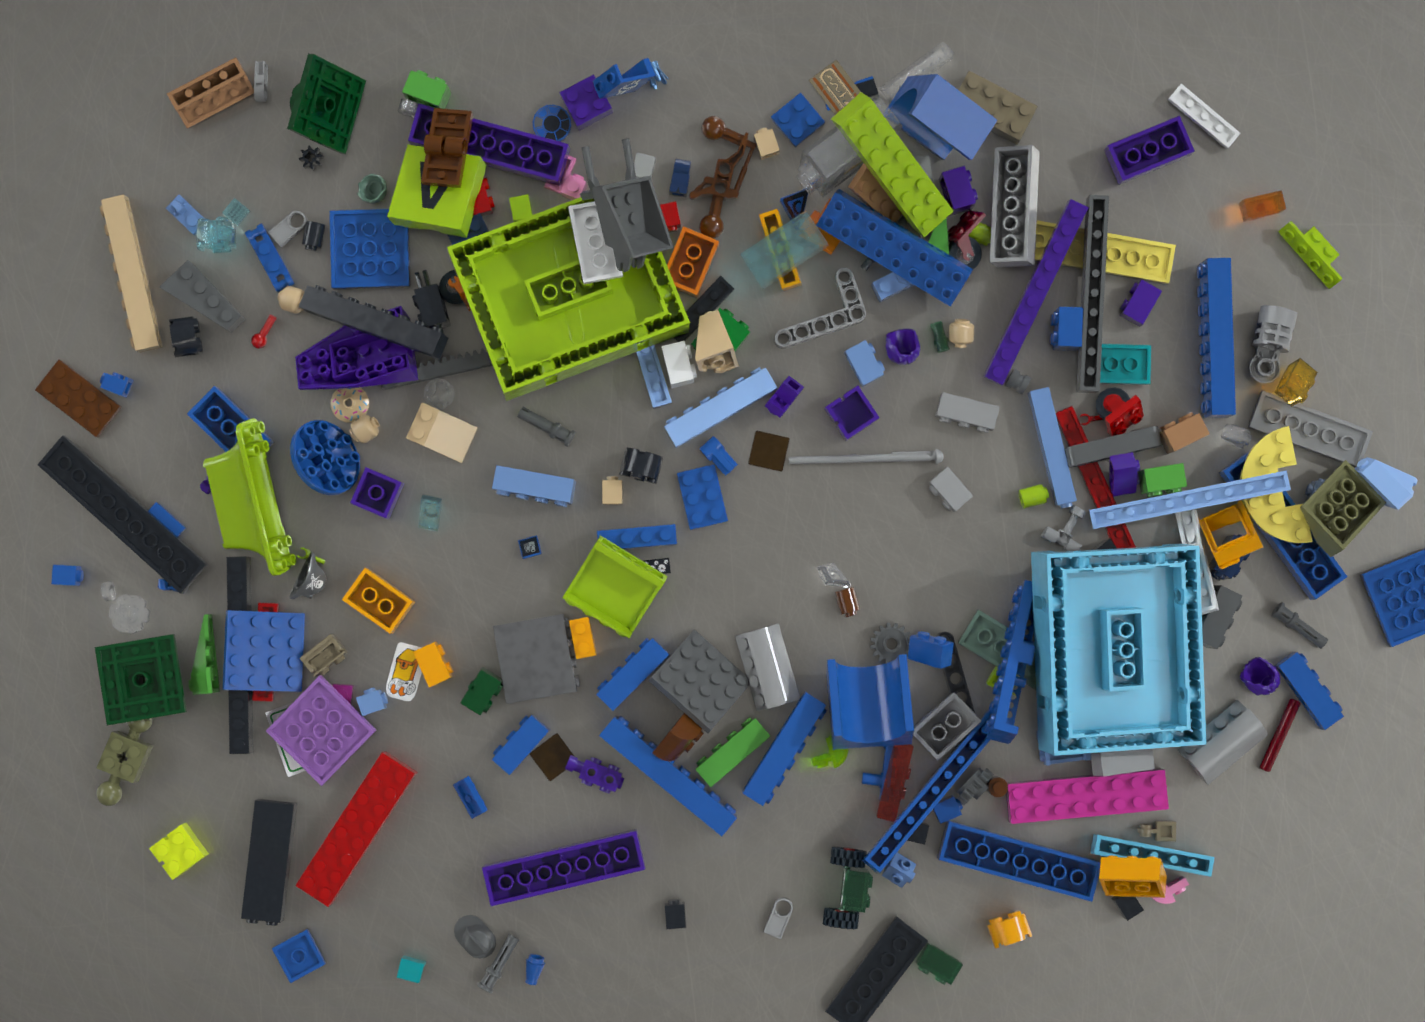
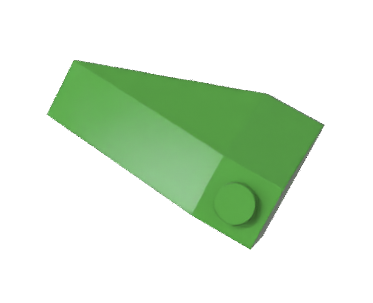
M205 614L203 617L191 680H189V690L192 691L193 695L220 692L212 614Z

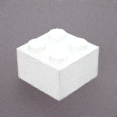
M685 341L662 346L671 388L694 383V378L697 377L695 365H690L689 359H692L690 345H685Z

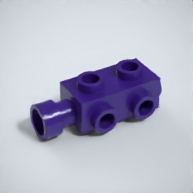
M570 755L565 770L580 773L581 783L591 787L593 784L600 786L599 790L609 794L611 791L616 792L617 788L621 789L625 778L621 777L623 773L619 772V767L612 764L606 767L601 765L602 760L594 757L582 762L577 760V757ZM591 768L595 770L593 776L588 775V770ZM607 776L613 777L612 783L606 781Z

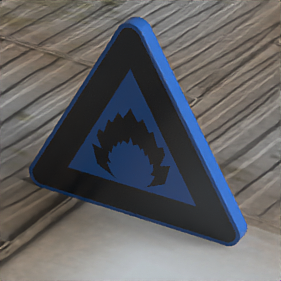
M808 189L797 191L780 199L795 230H800L809 193Z

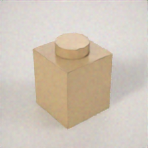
M762 128L756 131L757 134H754V141L757 145L760 159L763 160L779 155L780 150L773 129Z
M616 476L607 477V480H602L603 505H623V481L618 480Z

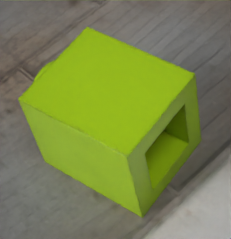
M528 194L509 198L514 222L533 215Z

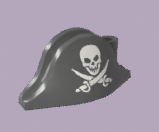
M311 551L289 596L290 599H295L301 595L311 599L313 594H317L324 588L326 575L316 563L314 552Z

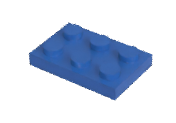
M715 464L677 473L690 530L728 521Z

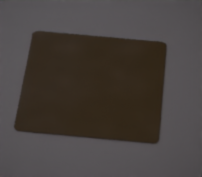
M756 431L748 464L782 472L790 438Z
M558 733L530 753V756L549 781L563 773L570 755L574 756Z

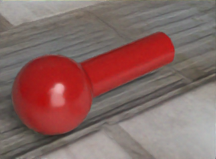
M270 314L261 331L252 336L251 343L255 348L261 349L266 345V336L277 319L275 316Z

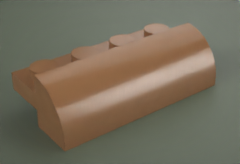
M235 57L167 93L188 129L254 94V87L239 60Z

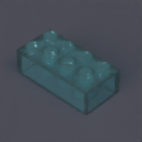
M805 210L740 255L761 287L765 289L829 245Z

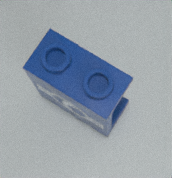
M649 58L642 59L623 75H621L617 64H615L592 82L599 99L635 92L653 79L656 74Z

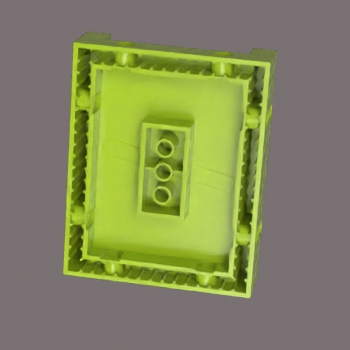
M580 197L447 247L451 262L463 288L506 401L689 332L690 321L662 251L646 255L643 267L637 269V265L635 268L630 266L627 272L622 271L623 277L589 284L583 283L568 206L594 202V199L582 200Z

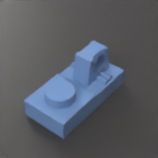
M178 195L166 207L194 236L208 223L181 195Z

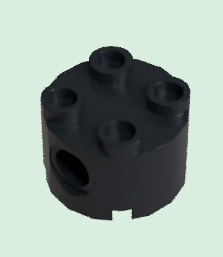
M191 316L169 319L172 347L175 348V358L199 355V352H203L202 342L196 334L200 333L197 318Z

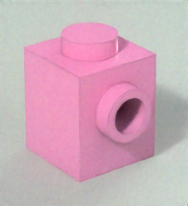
M568 174L561 190L562 196L570 200L580 198V193L587 188L584 177L578 174H573V176Z

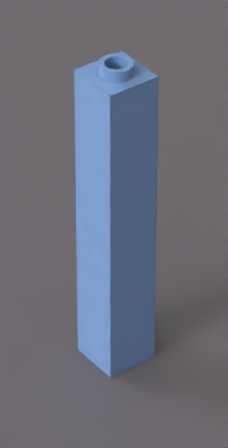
M1046 387L1030 391L1027 394L1055 506L1060 505L1061 509L1073 506L1072 502L1077 501L1050 389Z

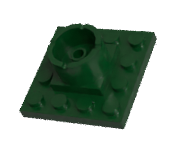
M308 53L300 83L293 88L292 96L290 97L291 116L287 129L335 152L346 154L366 80L315 54Z
M175 634L95 647L107 726L187 712Z

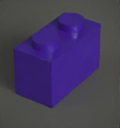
M1144 280L1139 281L1138 284L1135 282L1129 291L1131 293L1129 300L1125 299L1120 306L1122 312L1119 316L1139 327L1142 326L1162 291Z
M1133 452L1109 456V485L1113 497L1136 493L1137 485L1140 483L1137 473L1140 471L1139 460H1135Z

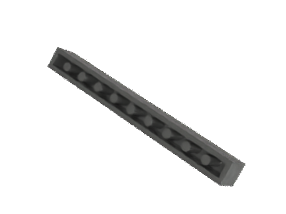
M1089 195L1086 198V206L1089 208L1085 214L1081 288V307H1083L1082 347L1078 349L1076 392L1097 393L1100 391L1109 196Z

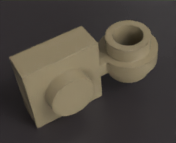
M1155 821V828H1152L1151 824H1140V828H1138L1139 836L1151 837V833H1155V841L1176 842V821Z

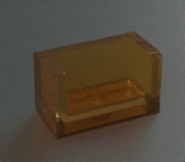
M1282 190L1243 199L1239 203L1243 222L1279 214L1286 210Z

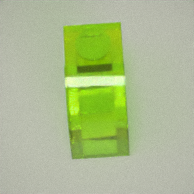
M830 735L824 737L829 752L810 758L813 767L823 768L829 766L828 762L832 761L833 767L837 768L846 760L848 749L833 750L832 736Z

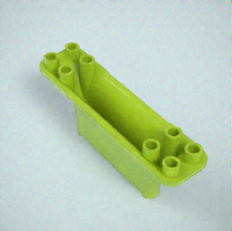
M252 418L236 426V444L221 455L206 458L203 462V467L206 468L224 542L222 546L225 549L251 550L262 555L267 562L271 575L277 576L288 571L291 566L296 564V556L289 552L288 547L292 545V539L289 535H285L266 460L269 443L267 440H263L261 434L265 431V425L262 421Z

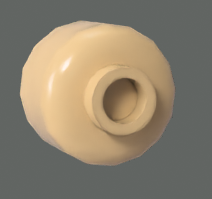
M293 286L285 287L278 294L280 308L295 314L304 311L299 307L305 291Z
M955 319L949 325V341L954 343L957 348H966L967 344H971L974 340V325L970 323V320Z
M364 414L351 423L349 432L356 442L367 443L379 434L378 427L380 425L375 417L371 418L369 415Z

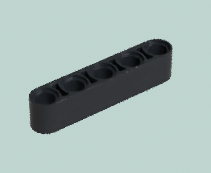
M940 632L936 636L947 635L949 641L954 643L952 655L955 657V661L950 666L942 668L949 694L963 692L966 697L964 700L965 704L975 713L954 637L949 632ZM953 673L960 675V681L957 684H953L950 680Z

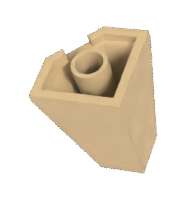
M718 310L709 311L699 317L695 354L699 371L706 372L707 369H713L714 373H723L739 367L733 345Z

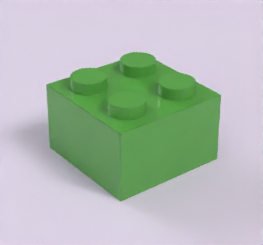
M411 70L402 91L407 101L417 105L419 103L445 109L451 96V91L446 81L435 77V79L427 77L428 74L417 70V72Z
M1183 463L1148 468L1137 472L1141 495L1147 494V497L1163 495L1162 491H1166V494L1181 492L1182 488L1187 487Z

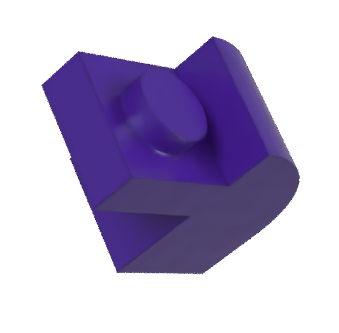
M788 376L766 403L765 407L768 408L770 413L780 418L804 387Z

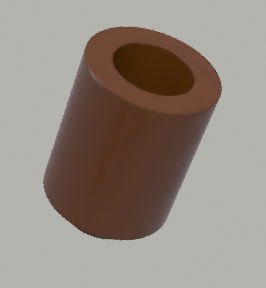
M854 587L835 592L841 615L845 614L846 617L857 615L856 611L860 610Z
M992 776L986 783L989 787L987 789L988 793L994 797H1002L1008 791V784L1001 777Z

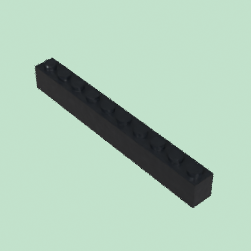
M226 557L227 610L252 611L251 557ZM228 690L229 754L254 753L253 691Z

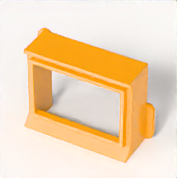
M1242 500L1201 520L1198 518L1220 569L1234 565L1240 561V557L1263 548ZM1241 521L1247 534L1217 547L1211 532Z

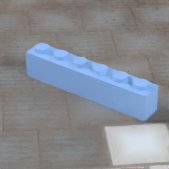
M759 367L750 372L751 376L747 379L741 377L733 382L735 386L729 389L724 387L716 392V397L711 399L709 396L700 401L701 405L694 409L692 406L683 411L684 415L678 419L674 416L667 420V425L664 428L675 447L681 446L777 390V386L767 369L761 370Z

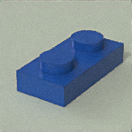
M469 776L453 784L471 819L488 810Z

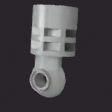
M1261 306L1257 329L1255 330V339L1252 344L1257 348V351L1249 367L1251 376L1256 381L1268 384L1274 382L1281 373L1279 356L1280 353L1289 352L1297 312L1278 306ZM1261 364L1267 365V373L1261 371Z

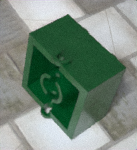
M482 667L476 678L470 682L468 691L460 704L478 715H481L482 712L487 713L493 703L490 699L493 695L497 697L503 687V684H501L502 678Z

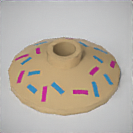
M361 387L337 389L331 398V409L339 420L352 423L362 415L367 414L369 398ZM348 399L352 400V405L349 407L346 406Z

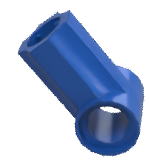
M712 436L699 450L726 476L738 464L724 450V446Z

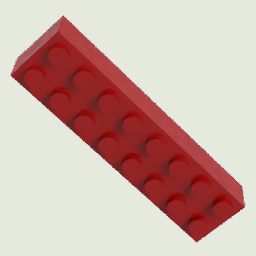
M382 752L295 886L327 907L331 906L418 772L388 752Z

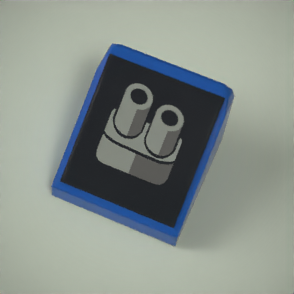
M537 535L518 540L522 559L542 554Z

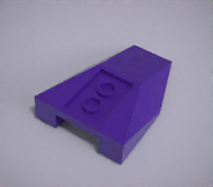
M402 306L389 309L393 316L398 317L400 314L409 318ZM347 326L341 327L295 357L299 390L359 388L418 380L414 350Z

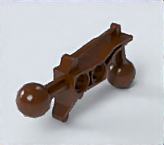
M710 116L702 123L703 135L709 140L714 141L722 138L740 146L738 151L728 159H718L714 176H706L701 185H698L689 194L691 200L700 197L712 198L709 214L701 219L699 229L703 235L714 239L719 237L724 230V223L720 218L723 200L726 201L738 197L749 161L757 145L747 140L749 133L746 132L745 135L726 128L721 118ZM748 147L750 151L744 166H742L734 189H731L730 184L734 167L742 159L745 148ZM726 166L729 169V173L722 174L719 168ZM705 185H711V186H709V187L703 189V187H704ZM715 186H724L725 192L718 193L715 190Z

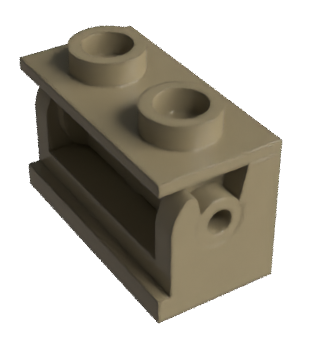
M330 634L300 657V660L311 673H314L313 677L318 675L324 676L330 671L329 667L334 663L336 665L341 663L345 659L344 655L348 652L336 636Z

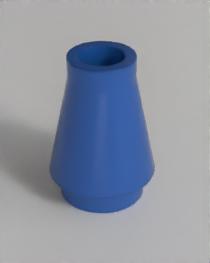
M530 954L526 959L525 983L537 985L545 965L543 956Z

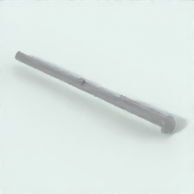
M936 449L935 451L892 452V454L798 456L789 457V464L936 461V464H939L943 460V453Z

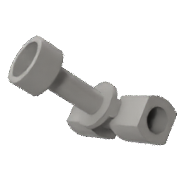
M1073 505L1069 510V513L1072 515L1063 530L1059 529L1057 532L1047 526L1041 535L1042 538L1051 543L1056 542L1064 547L1065 551H1080L1082 547L1081 544L1072 540L1073 536L1070 533L1078 518L1083 519L1086 512Z

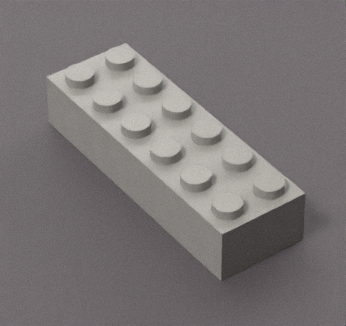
M1033 145L995 148L990 263L996 267L1035 266L1040 151Z

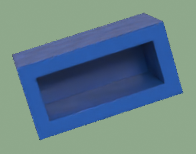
M918 632V634L910 636L908 659L939 669L950 666L954 643L947 641L945 637H933L928 632Z

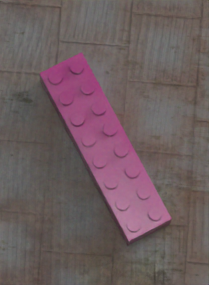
M1161 768L1110 776L1083 775L1007 783L1006 800L1008 820L1011 824L1169 809L1165 770Z

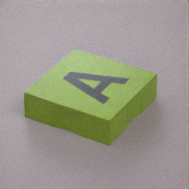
M407 144L387 217L397 226L431 229L443 234L467 238L474 214L475 200L480 191L487 165L481 156L466 154L461 188L423 185L421 179L426 156L424 147Z

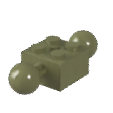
M153 718L127 722L130 728L128 735L120 731L111 732L97 765V769L111 774L109 780L100 784L97 789L96 796L101 804L113 806L120 801L122 789L119 784L122 779L131 783L139 781L154 746L140 740L139 736L150 729ZM126 753L125 756L128 757V760H123L122 754Z

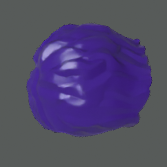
M899 329L886 334L885 347L887 356L891 361L898 365H909L918 358L920 343L915 330Z
M1255 657L1248 661L1240 675V679L1244 682L1247 689L1257 696L1270 695L1280 685V674L1276 667L1261 657Z

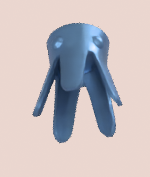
M658 61L651 62L656 76L650 80V86L656 89V81H661L665 85L667 84L665 78L668 80L669 78L660 69Z

